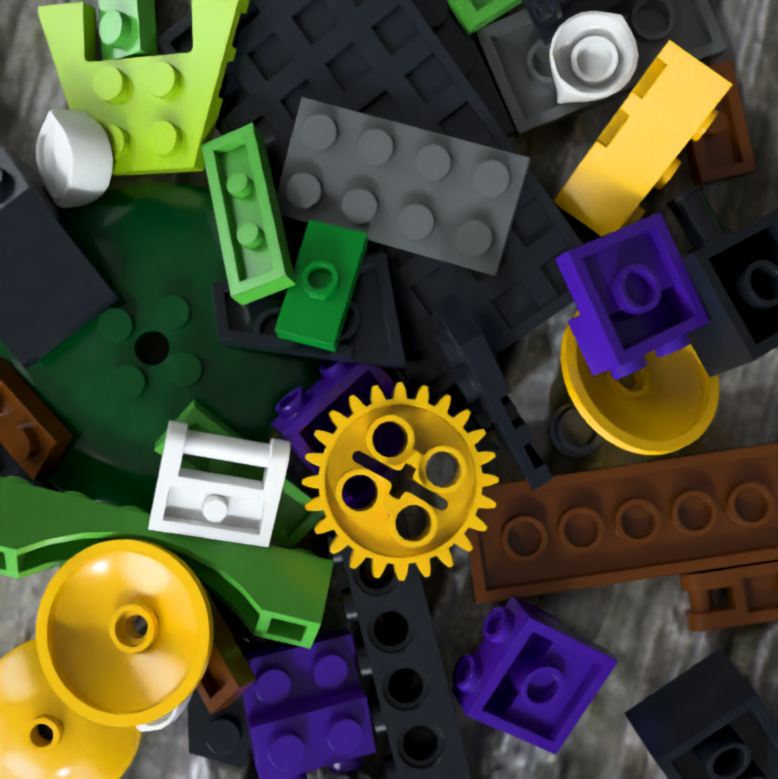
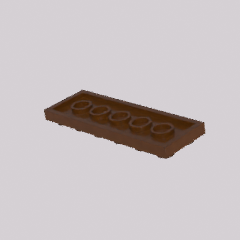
M778 441L552 474V480L533 491L525 479L498 482L490 486L482 487V495L496 502L495 508H478L476 516L485 523L487 529L486 531H478L469 527L465 532L473 547L470 552H467L476 604L509 600L512 595L522 598L777 560Z

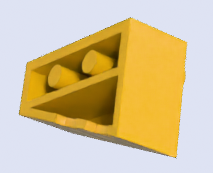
M669 40L553 200L555 205L600 237L638 222L645 212L639 206L641 201L652 187L660 191L670 180L681 164V161L676 158L690 139L696 142L708 129L718 114V111L714 108L733 84Z

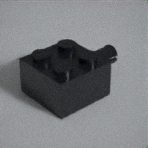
M701 184L674 197L666 205L668 209H671L692 247L687 251L689 255L683 258L682 261L710 322L689 332L688 336L709 377L755 361L778 347V208L732 232L731 228L724 230L705 197Z

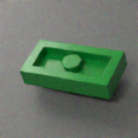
M309 219L293 270L296 285L287 289L275 327L278 338L336 352L368 246L367 233Z

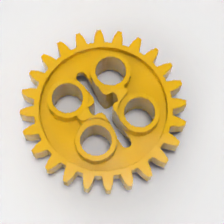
M398 382L395 384L392 398L389 400L385 399L378 385L372 386L370 390L371 404L365 406L355 395L350 396L348 402L352 415L346 418L341 413L332 410L329 413V417L337 428L336 431L331 434L316 430L314 433L318 441L326 446L323 454L308 453L305 455L306 460L319 466V474L302 479V485L319 489V496L308 501L305 504V508L309 511L324 510L326 515L314 527L316 534L334 529L337 535L329 547L330 552L335 554L349 545L353 548L349 560L350 567L356 569L366 557L371 558L372 575L375 578L381 576L387 563L393 564L399 581H405L410 563H415L424 577H429L431 570L430 558L435 556L446 566H453L449 548L456 544L458 547L470 552L473 547L464 533L469 527L478 531H486L487 529L485 523L476 516L478 508L489 509L496 507V502L482 495V487L498 483L499 477L484 474L481 465L496 457L495 453L488 451L477 452L475 444L486 434L485 430L479 429L466 432L463 426L471 412L466 409L450 416L447 411L450 406L451 396L448 394L442 396L434 405L428 404L429 392L428 386L425 385L419 387L413 399H407L403 382ZM389 422L395 424L401 429L404 436L402 449L392 457L382 456L373 446L372 436L374 430L381 423ZM361 451L393 470L400 471L406 464L410 468L407 478L445 499L446 507L443 510H439L404 490H399L394 497L389 494L392 488L391 482L353 461V453ZM437 452L446 453L454 463L455 471L452 479L442 486L432 484L426 475L427 461ZM354 475L367 476L375 486V495L372 502L360 509L347 506L342 499L343 485ZM409 505H418L426 515V524L423 531L411 538L400 536L395 522L398 513Z

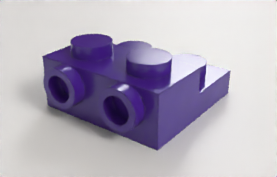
M661 212L571 249L555 258L580 315L568 320V323L592 376L610 371L613 380L632 374L648 365L644 357L645 354L655 350L659 358L680 350L692 343L688 336L689 332L710 322Z
M324 360L318 369L323 376L307 391L302 387L293 389L277 403L275 410L279 416L270 425L283 440L290 441V448L316 475L319 474V466L306 460L305 455L308 453L323 454L326 446L318 441L314 433L316 430L331 434L336 431L337 428L332 423L329 413L334 410L346 418L350 417L352 412L349 407L348 398L355 395L365 406L371 404V387L378 385L386 400L392 398L395 384L381 367ZM389 422L379 424L372 436L373 446L379 454L385 457H392L398 454L404 443L401 429ZM356 451L352 455L353 461L389 481L394 479L407 466L405 464L398 471L387 468L361 451ZM365 475L350 477L342 488L344 503L354 509L363 508L375 495V486L372 480Z
M512 595L504 608L497 606L487 615L483 625V635L485 638L474 655L466 654L456 663L452 674L454 686L451 690L466 716L556 755L618 660L608 649L566 629L555 616Z
M347 627L316 635L311 649L281 643L243 653L257 678L242 693L254 763L259 779H307L306 772L329 766L332 772L345 773L359 768L363 763L362 756L376 753L367 697L361 689L352 633Z

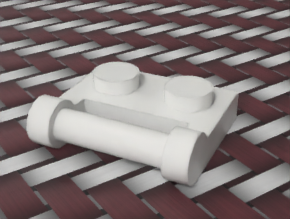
M169 420L148 530L269 547L289 462L290 441L271 438L268 444L188 430V423ZM183 454L265 467L263 479L259 481L180 468Z

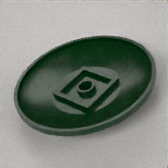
M144 183L104 192L94 202L84 206L73 207L66 211L65 214L120 299L29 368L22 366L0 340V357H3L73 435L62 457L48 477L66 491L79 492L94 501L118 507H139L150 514L162 456L155 451V442L167 430L169 420L175 421L194 399L245 440L268 444L271 438L283 440L270 425L279 416L275 410L277 403L293 389L302 387L307 391L323 376L318 369L325 359L222 345L218 339L211 283L228 279L220 238L216 234L218 228L210 190L183 184ZM296 252L290 255L293 268L298 257ZM159 332L169 342V353L163 362L157 365H150L141 355V344L148 335ZM290 448V456H291L294 451Z

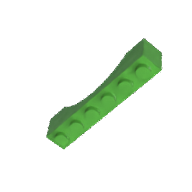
M0 477L1 575L20 579L48 568L63 566L75 554L97 543L117 539L144 540L160 545L182 559L195 573L197 578H201L207 591L230 608L254 636L311 649L322 623L334 560L319 557L316 553L302 548L290 550L270 544L269 547L148 530L150 514L139 507H118L94 501L79 492L65 491L62 493L34 486L29 481L20 477Z

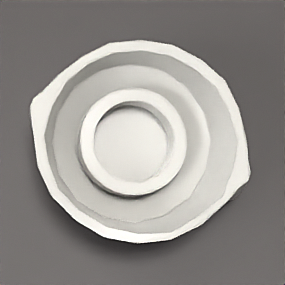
M601 11L580 12L559 26L552 38L549 54L551 72L557 91V103L588 102L604 99L620 91L631 80L636 70L639 55L632 31L621 14Z
M71 109L50 110L42 125L36 144V161L41 179L56 206L60 208L85 206L103 195L110 183L113 157L107 133L92 116L84 111Z

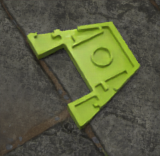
M192 0L193 48L188 53L97 61L94 7L83 1L38 6L39 18L69 109L86 112L107 133L113 157L112 176L204 171L205 161L201 145L211 141L223 101L218 95L227 62L234 61L237 50L232 44L240 14L247 13L250 0Z

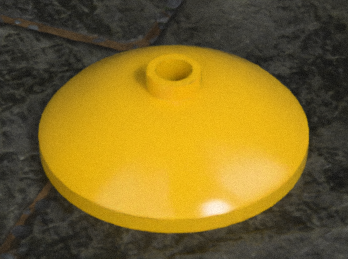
M578 309L574 312L570 319L580 315ZM568 323L561 343V368L564 382L581 416L603 438L630 452L644 455H662L690 445L706 431L714 418L718 406L719 374L712 377L708 376L691 344L659 358L655 350L644 355L648 364L646 367L625 377L613 380L610 371L592 376Z
M110 540L94 544L78 552L66 561L53 576L43 594L38 609L36 647L47 681L59 698L73 711L93 722L113 727L138 726L157 720L173 711L198 686L208 666L212 652L213 617L209 600L201 582L191 568L176 554L160 545L144 540ZM138 615L142 616L147 622L148 629L145 635L140 634L135 627V620Z
M36 638L24 642L0 659V779H120L137 754L143 731H139L136 726L113 727L99 724L79 715L68 707L47 681L39 661ZM39 724H46L52 729L53 740H46L41 737L38 731Z

